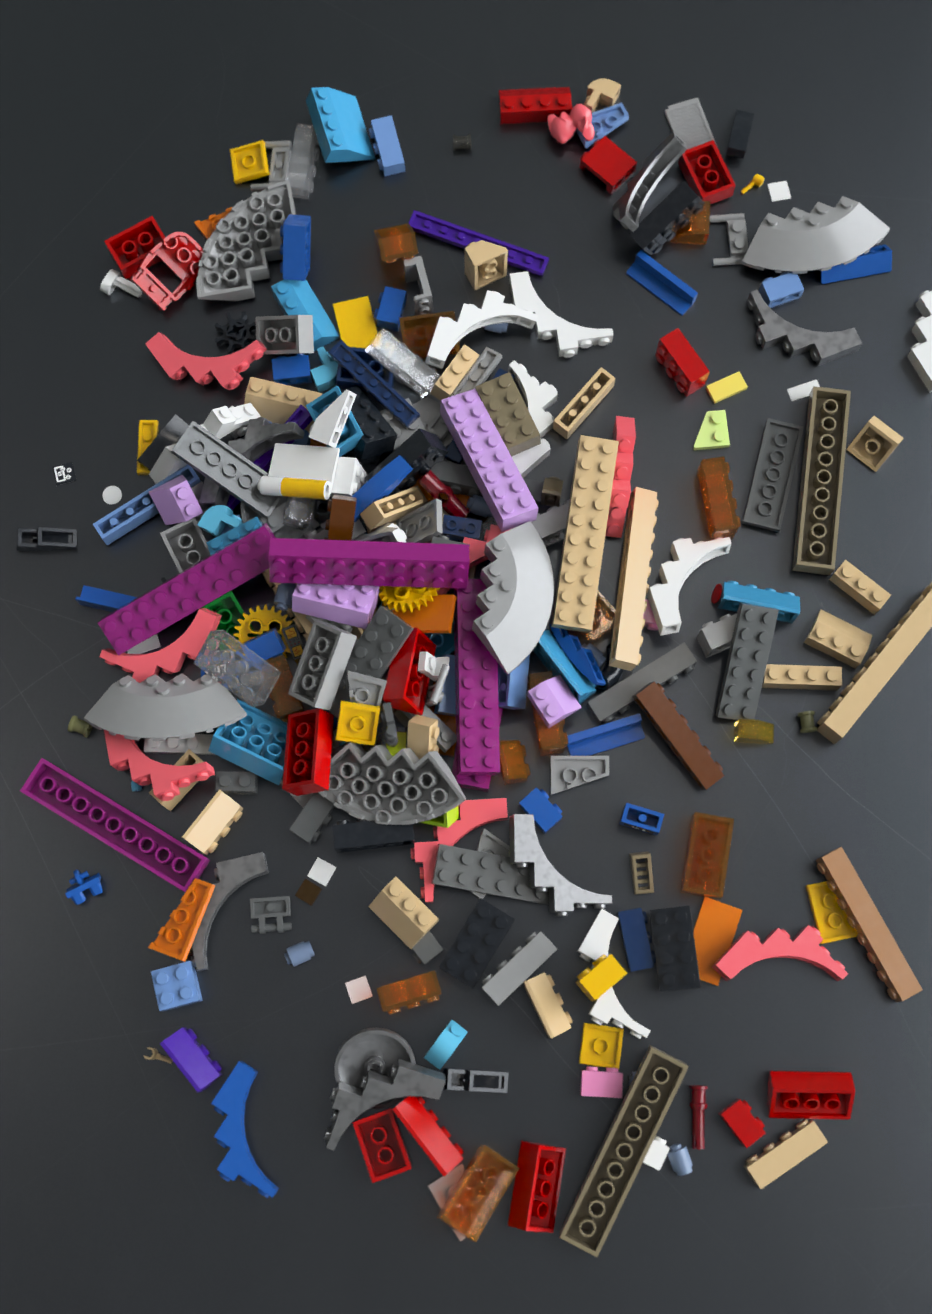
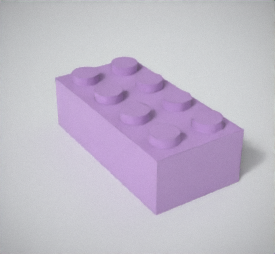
M297 583L292 595V611L366 629L378 604L379 586Z

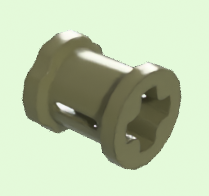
M815 711L797 713L801 721L800 733H811L818 730L815 727L813 717Z
M75 715L71 718L68 725L69 732L74 731L83 734L85 738L90 735L93 728L92 725L78 719V716Z

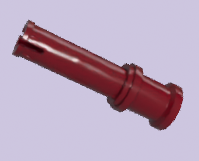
M690 1085V1089H692V1100L689 1103L692 1109V1149H705V1109L708 1107L706 1103V1090L708 1086Z

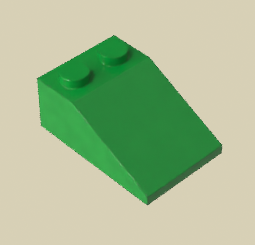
M229 591L201 607L222 615L214 638L225 656L238 652L237 649L240 644H234V642L239 637H235L233 634L239 632V630L235 629V625L241 626L238 619H245L243 609L233 592ZM248 634L249 637L258 636L257 634Z

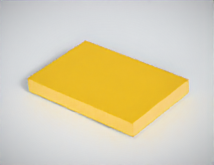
M368 296L333 304L340 337L347 346L365 349L381 348Z
M828 881L806 885L815 927L823 938L820 944L857 937V930L849 925L847 914L837 903L838 897L827 886Z

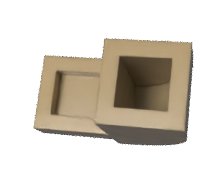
M605 78L593 81L588 86L584 105L592 113L599 103L607 107L613 106L620 95L621 84Z

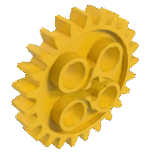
M379 586V597L384 606H388L389 610L394 608L395 612H398L401 609L405 613L409 609L412 613L413 608L416 607L420 610V605L427 607V601L433 602L432 596H437L436 590H440V588Z
M265 604L262 610L259 605H257L256 611L249 608V615L244 612L243 616L245 619H238L241 626L235 625V629L239 630V632L234 633L233 636L239 637V639L234 644L241 645L255 638L249 637V633L262 634L263 631L271 630L270 623L276 621L280 624L278 632L282 635L281 638L286 646L285 651L282 652V657L286 659L287 655L285 652H291L282 629L288 627L293 622L292 620L286 621L288 614L282 616V610L275 612L274 605L271 610H268L267 604ZM258 621L261 624V628L255 631L251 629L250 623ZM280 657L275 659L278 663L281 662ZM272 658L265 660L266 662H269L271 666H273Z

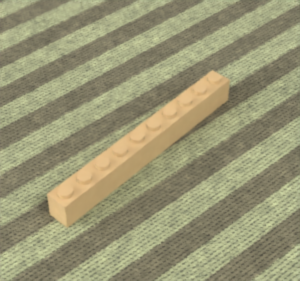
M635 487L631 492L628 504L609 666L628 671L633 670L639 665L641 660V654H639V649L643 643L641 631L645 625V619H643V614L647 607L645 596L649 590L647 578L651 573L649 561L653 555L651 544L655 538L653 527L657 521L655 511L659 504L657 492Z

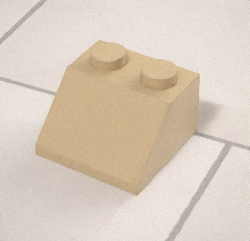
M873 416L846 450L877 472L904 438Z

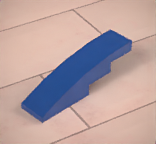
M401 455L382 468L352 496L357 498L354 522L361 517L360 513L373 502L388 496L413 470Z
M550 624L549 626L557 642L578 670L595 685H605L606 682L592 650L582 648L578 636L569 635L566 629L553 628Z

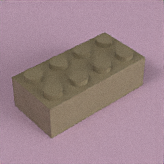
M510 372L475 387L511 457L541 444L540 433Z

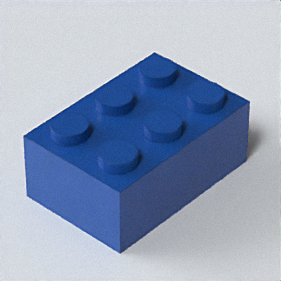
M289 214L280 227V236L283 237V244L281 243L280 255H283V262L280 263V273H283V279L305 281L310 271L311 216Z

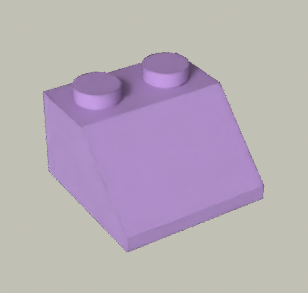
M183 475L149 491L165 525L186 522L203 513L187 479Z
M561 675L545 680L527 693V697L547 728L552 727L582 708Z

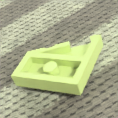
M725 410L707 411L693 450L729 447L730 441Z

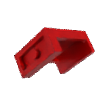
M606 136L601 140L598 139L593 144L592 149L589 152L586 151L580 158V168L582 170L587 168L607 185L606 191L611 195L635 172L637 165L633 158Z

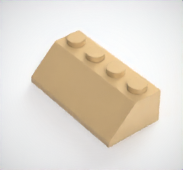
M250 377L244 404L251 403L259 415L268 421L284 424L300 405L307 409V404L323 394ZM312 420L304 430L310 433V427L314 421Z

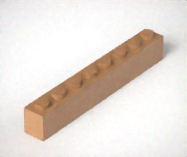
M839 847L816 859L818 870L821 874L825 875L828 881V888L838 897L837 903L847 914L849 925L857 930V939L862 946H865L868 952L867 957L872 964H875L878 970V977L888 987L887 992L891 999L895 1000V1002H902L922 991L923 989L843 848Z

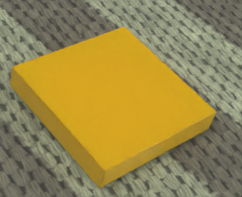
M263 140L230 149L233 179L236 184L269 175L266 147Z
M341 701L335 740L375 746L380 706Z
M584 1023L578 1064L618 1068L619 1070L624 1029Z

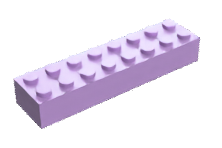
M476 389L442 399L440 414L501 532L518 527L529 521H535L537 519L538 506Z

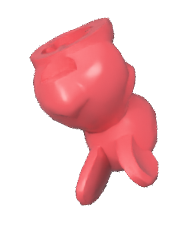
M577 103L572 108L570 115H567L566 112H561L560 117L554 114L548 116L550 133L561 144L570 140L577 128L587 141L593 140L595 134L591 123L592 112L583 104Z

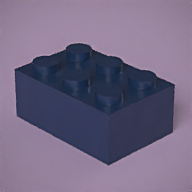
M350 347L382 379L394 388L397 364L396 351ZM338 364L336 383L339 389L343 390L359 386L363 392H367Z

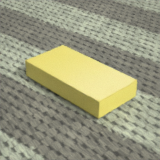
M740 371L706 386V390L714 404L748 388Z

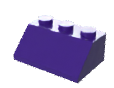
M182 1027L163 1040L160 1045L195 1090L201 1092L223 1075L220 1072L222 1067L216 1060L212 1061L208 1056L210 1054L208 1049L203 1044L199 1045L195 1040L197 1038L195 1032L191 1028Z

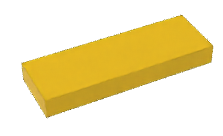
M139 420L137 460L158 436V420ZM137 461V474L149 475L150 471Z

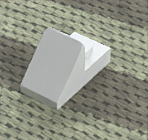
M422 651L419 653L418 671L436 682L442 665H449L450 658L434 657L427 651Z

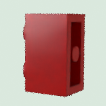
M737 1098L718 1114L743 1147L748 1148L766 1133L763 1129L765 1125L758 1116L754 1118L750 1113L752 1108L746 1100L741 1101V1099Z

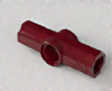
M431 470L418 481L434 499L437 498L442 501V508L450 516L464 518L469 513L465 505L454 495L452 488L445 486ZM440 493L446 494L448 499H442Z

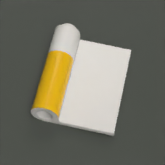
M275 443L268 476H262L258 480V490L262 495L328 500L331 494L340 449L335 447Z

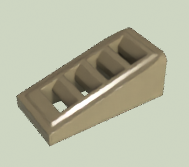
M648 851L629 853L634 894L654 893L651 853ZM636 859H645V862L636 863ZM646 867V870L637 871L636 868ZM647 875V878L637 879V876ZM648 883L649 886L638 887V884Z

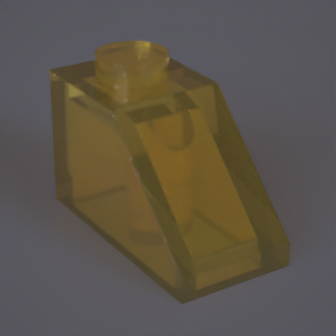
M738 719L735 722L734 742L773 744L774 724L760 720Z

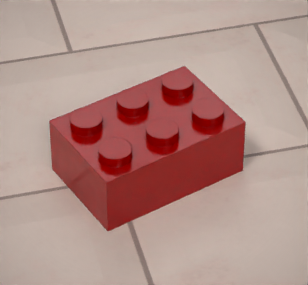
M714 140L690 148L679 157L678 165L688 185L704 201L705 205L703 207L733 196L736 185Z
M151 216L104 242L125 279L132 277L142 259L158 243L165 239V236L154 217ZM156 255L149 262L146 268H149L162 260Z
M677 328L660 338L655 355L656 359L665 366L668 376L675 380L678 390L688 397L704 387L710 371L680 329Z
M393 1107L352 1122L372 1183L412 1169L395 1113L392 1110Z

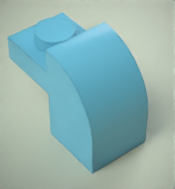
M324 346L317 349L322 366L310 370L319 393L336 385L338 363L335 360L333 361V358L328 355Z
M216 505L209 508L203 514L198 526L211 535L218 537L226 525L234 529L242 524V519L234 515L229 507Z
M451 1020L424 1058L441 1070L468 1031Z

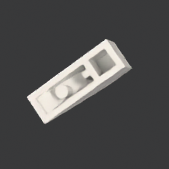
M346 389L315 419V422L310 427L309 438L336 448L357 394Z

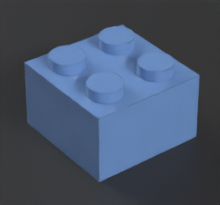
M192 961L151 971L159 1011H167L203 1001L196 969L193 968Z

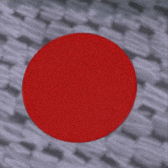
M717 584L712 592L711 600L713 604L717 603L721 597V584Z

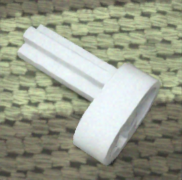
M114 269L109 270L100 285V291L108 295L112 294L116 286L137 298L142 295V291L134 283L121 277V273Z

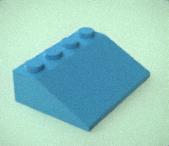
M329 87L311 88L306 104L325 163L375 160L356 96Z
M545 630L532 651L553 677L561 675L581 705L595 694L596 685L587 679L571 662L557 642L554 634L550 630Z
M237 699V702L245 710L247 716L226 727L224 724L219 726L212 737L208 751L279 785L284 773L288 723Z

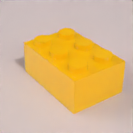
M605 954L601 955L592 963L594 965L592 969L588 967L577 976L579 980L576 984L591 1002L596 1001L627 974L612 954L608 956Z

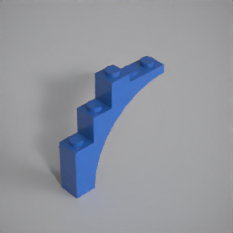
M239 1061L211 1103L215 1106L214 1110L223 1116L225 1113L228 1115L214 1135L218 1139L216 1142L224 1148L230 1147L217 1170L221 1172L219 1176L228 1182L230 1180L235 1181L240 1175L242 1176L241 1181L249 1186L253 1184L258 1187V1192L264 1197H274L279 1188L257 1166L245 1136V1105L250 1087L258 1071L245 1062Z

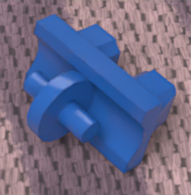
M78 869L73 871L75 877L71 878L69 882L71 885H75L66 889L67 892L65 894L67 898L71 897L73 902L79 905L87 899L83 893L84 890L89 888L93 896L102 893L103 888L100 874L97 873L84 880V878L90 876L88 871L80 873Z

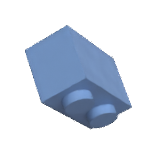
M789 271L782 273L776 278H766L761 283L759 289L763 300L770 308L801 298L804 291L798 274H792Z

